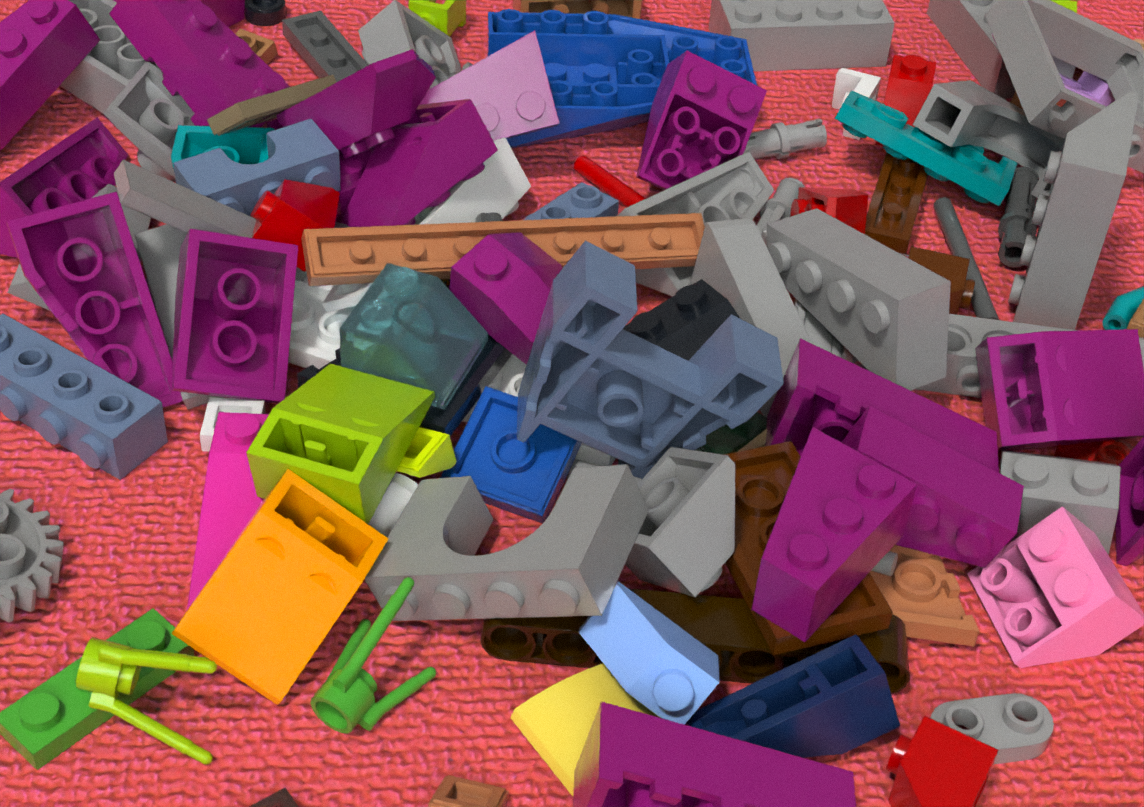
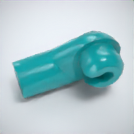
M1144 286L1121 294L1114 299L1102 322L1105 330L1127 329L1130 320L1144 299Z

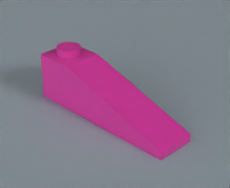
M218 412L208 457L187 610L264 500V498L257 497L246 452L269 414Z

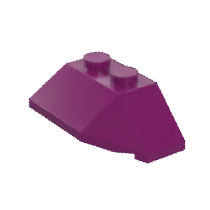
M411 49L374 62L276 116L283 127L312 119L340 151L344 160L395 138L392 128L411 119L436 79L432 67L423 59H419L417 53Z

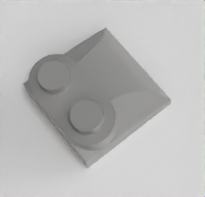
M145 62L103 114L139 149L137 158L143 169L173 182L175 181V173L171 154L178 125L195 126L190 120L194 112L180 94L172 96L162 83V71L151 62Z

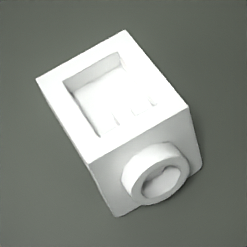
M840 68L836 74L832 107L840 110L851 90L877 101L881 77ZM843 129L842 136L860 140V137L854 136Z

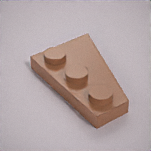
M894 545L889 550L898 554L893 575L887 576L874 571L869 573L893 611L892 614L899 617L905 624L906 637L974 647L980 631L973 616L965 614L958 598L961 589L954 573H947L940 556Z

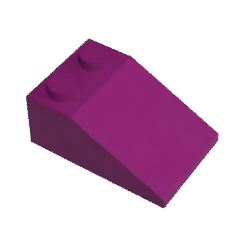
M189 229L180 247L174 313L172 391L236 399L265 400V402L276 404L285 399L298 245Z

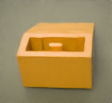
M287 469L260 504L171 634L278 705L364 581L388 538L290 469Z

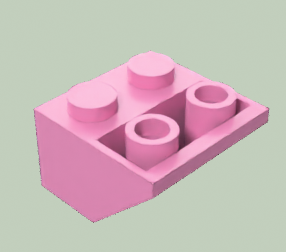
M1063 506L1005 546L985 568L977 566L967 573L1014 664L1020 668L1100 655L1144 625L1143 611L1096 534Z

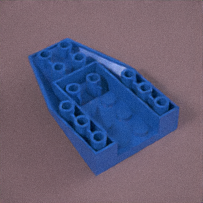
M514 9L488 12L487 57L535 30L559 120L557 126L507 139L511 149L618 130L648 122L652 103L667 65L685 51H689L757 85L747 41L743 38L616 14H605L601 11H589L585 14L563 13L557 10H547L542 13H525Z

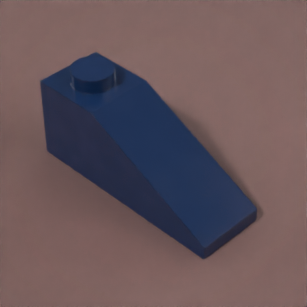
M853 635L696 710L686 722L687 726L802 758L844 754L900 727L886 674L857 635Z

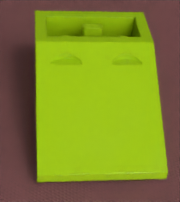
M329 364L273 407L246 453L257 497L265 499L287 469H290L369 524L435 398V392Z

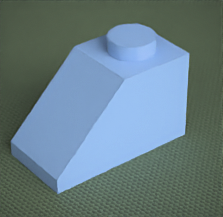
M617 581L602 616H589L579 628L580 635L624 690L662 719L685 725L720 683L718 655L619 581Z

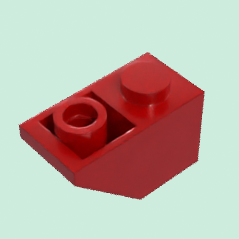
M799 187L798 199H794L792 202L790 217L817 208L865 234L869 194L853 189Z

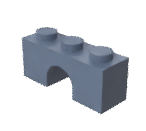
M308 119L267 132L268 160L258 164L237 163L228 158L221 148H217L174 162L175 180L181 186L251 216L256 203L263 193L268 190L274 194L284 179L331 187L336 191H340L339 150L312 119Z

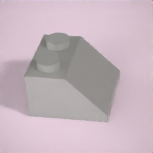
M670 447L637 484L649 511L625 565L641 581L696 597L700 592L708 589L718 580L722 573V565L735 551V463L728 455Z
M1002 450L999 473L1024 486L1017 534L1010 541H1014L1063 506L1096 534L1109 555L1119 510L1121 466L1112 463Z

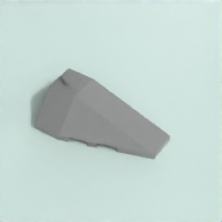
M396 0L391 2L358 30L363 46L362 56L368 65L413 49L419 59H423L434 71L436 79L429 89L461 72V66L451 37Z

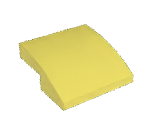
M604 663L581 671L550 686L515 708L511 715V720L572 796L574 792V770L601 701L659 717L629 695Z

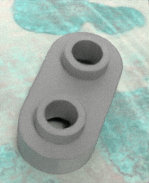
M1018 693L945 702L936 707L930 717L998 749L999 751L993 765L1030 760L1040 756L1046 749L1054 728L1053 718L1049 710L1041 702L1033 697ZM958 725H964L969 730L959 728Z

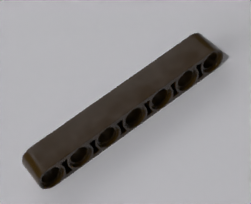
M628 588L718 655L719 681L753 684L845 640L840 639L773 655L744 599L706 595L692 597L683 593ZM892 614L889 628L857 635L884 670L891 694L905 688L910 681L906 627L899 617ZM589 616L483 619L480 638L482 648L489 655L497 659L591 668L603 663L579 633V628Z

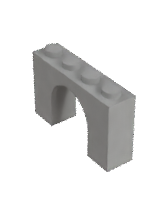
M971 80L934 84L913 126L949 147L968 144L980 146L999 153L1023 167L1035 170L1039 180L1031 194L1037 198L1038 194L1049 196L1052 184L1043 182L1051 151L1062 152L1065 139L1029 124L1024 110Z
M628 464L573 468L553 510L538 529L522 541L506 549L491 554L474 556L494 519L471 476L423 479L388 535V541L364 580L382 609L404 578L410 577L414 580L413 589L392 621L602 616L649 509Z

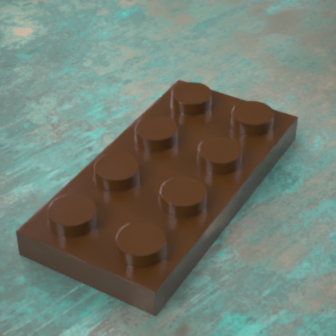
M792 441L724 454L728 455L735 463V551L725 563L772 654L777 655L849 638L853 635H862L889 628L893 611L870 573L866 575L806 642L752 610L761 558L801 456Z

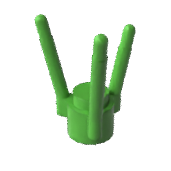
M406 577L403 579L372 626L368 619L360 621L327 680L312 697L310 703L312 710L331 729L348 734L359 724L364 729L371 731L386 712L418 691L436 676V669L434 667H427L375 702L374 693L377 690V684L374 678L362 669L367 658L413 589L414 580L412 578Z

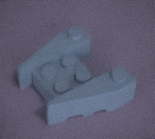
M585 240L552 282L518 391L517 440L524 443L536 428L542 424L617 458L618 465L628 464L632 475L643 479L670 447L688 450L698 449L706 444V435L726 424L733 429L748 421L784 384L778 339L731 314L692 358L687 361L624 330L625 325L638 312L635 265Z

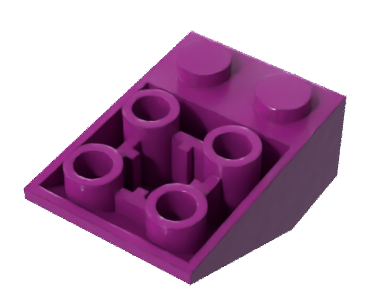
M685 51L670 62L664 72L652 103L636 177L662 190H666L742 155L767 90L689 51Z
M464 99L419 105L409 121L392 128L395 138L375 146L340 223L346 224L349 227L415 225V216L425 208L435 207L447 200L451 195L449 189L459 181L471 179L481 173L485 168L483 162L496 153L498 149L472 100Z
M1138 329L1041 331L987 337L975 348L985 425L987 428L997 432L998 453L1002 452V450L1017 451L1144 437V368Z

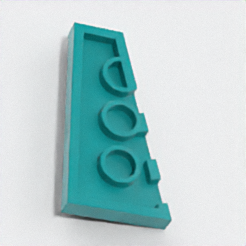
M851 90L835 117L836 120L843 123L844 129L852 135L860 138H867L868 136L883 144L884 150L893 157L901 160L909 158L923 165V169L928 175L943 182L948 181V179L964 187L965 193L978 202L988 203L990 201L1000 206L1009 191L1017 162L1003 156L998 164L987 159L983 155L984 148L968 144L949 147L919 128L906 124L908 118L903 112Z

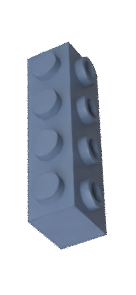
M3 313L0 315V411L12 421L19 420L38 431L49 443L54 445L60 444L77 454L88 466L95 469L100 468L119 480L168 442L163 407L160 400Z

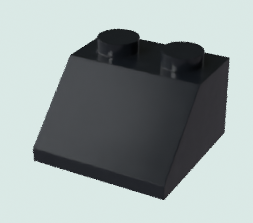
M701 279L694 284L681 288L676 292L675 296L652 310L637 315L623 329L689 361L731 314L738 318L740 317L727 298Z

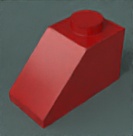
M894 55L883 104L903 112L908 118L906 124L913 126L932 89L937 62L928 61L917 55ZM875 140V145L883 146V144Z
M284 179L274 194L266 190L256 203L251 213V217L256 219L252 238L298 245L296 267L305 272L306 266L301 240L304 229L335 227L340 193L331 187Z
M924 715L913 738L901 734L891 753L886 770L896 774L888 801L891 807H976L999 750Z

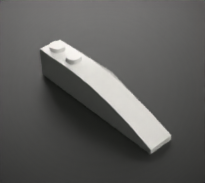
M506 137L494 141L498 151L483 162L485 168L481 173L471 179L459 181L449 189L451 195L447 200L435 207L425 208L415 216V225L476 222V217L480 213L491 212L500 214L503 219L505 216L513 213L519 207L518 201L531 185ZM426 280L334 285L323 300L322 305L326 312L361 305L400 293Z

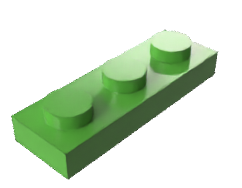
M151 609L106 640L130 646L134 649L194 656V649L172 635L171 633L175 627L154 609ZM81 658L0 712V735L36 770H39L114 716L110 712L90 708L89 702L92 692L76 688V678ZM142 666L132 695L120 693L117 699L130 705L176 671Z

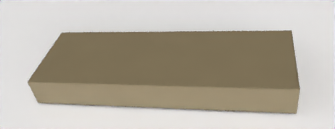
M329 75L238 102L210 117L207 121L213 134L221 136L275 119L277 114L337 82L334 75Z

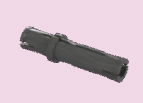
M1029 167L1015 169V175H1013L1007 194L1005 214L999 222L998 233L1002 240L998 256L1000 261L1009 267L1023 266L1019 264L1026 235L1036 236L1037 225L1031 224L1036 204V197L1031 192L1037 184L1039 177L1036 171Z

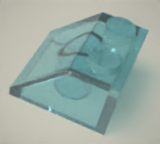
M390 263L386 264L339 329L341 367L434 391L435 398L431 406L444 410L488 342V332L438 277Z

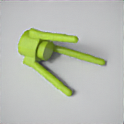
M92 637L82 655L76 678L77 689L92 692L89 707L110 712L200 763L210 764L213 756L209 751L118 700L117 697L120 693L132 695L142 666L212 674L217 670L216 663L207 657L134 649L130 646Z

